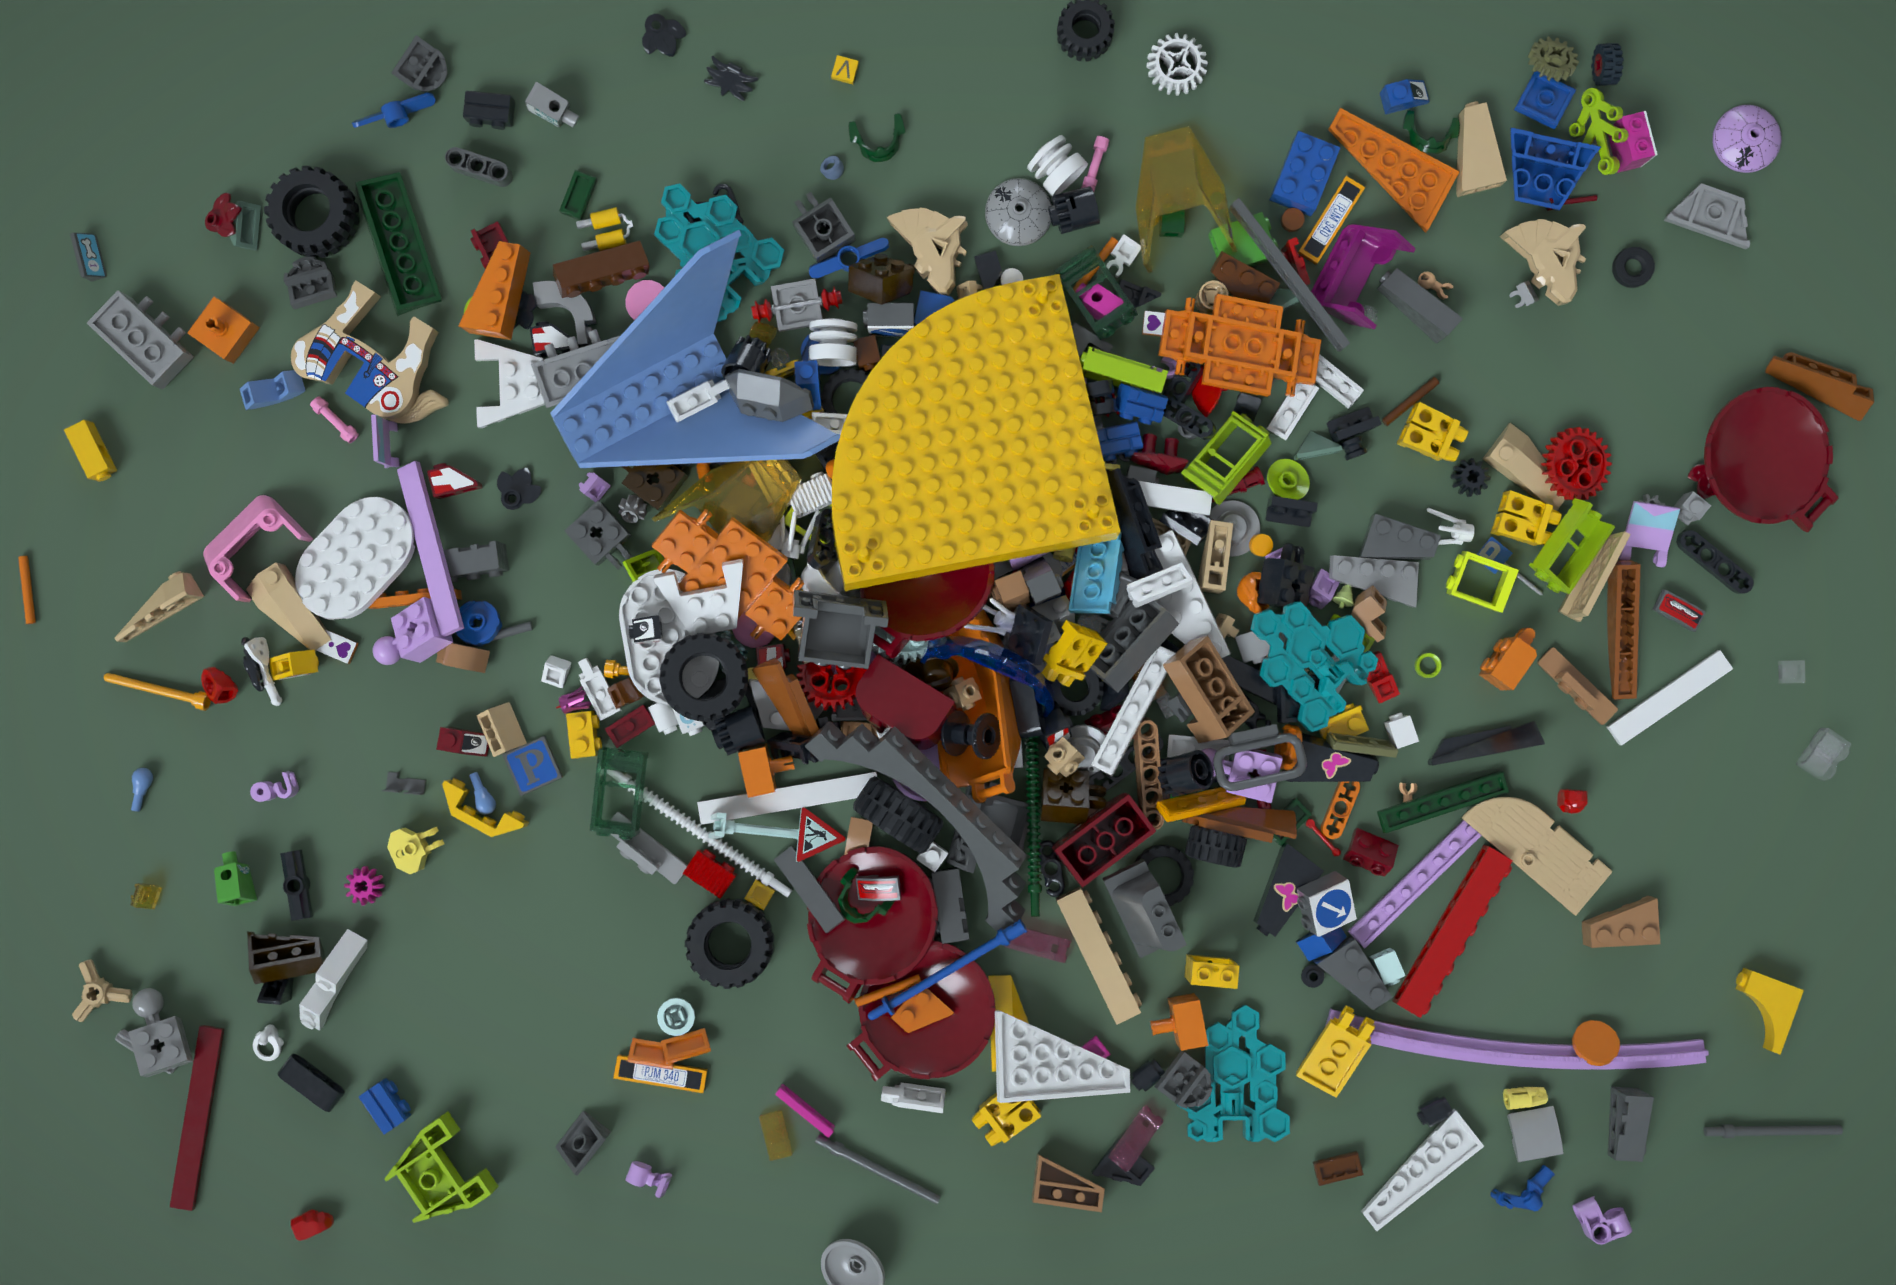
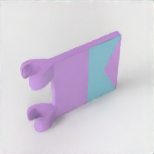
M371 415L374 461L384 465V468L400 467L399 458L391 457L389 431L398 432L397 423L388 421L378 415Z
M1633 501L1625 532L1631 535L1619 556L1620 560H1630L1632 547L1657 550L1653 557V563L1657 567H1665L1668 549L1680 508Z

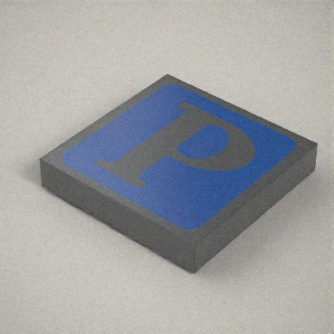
M546 736L503 754V758L520 796L563 778Z

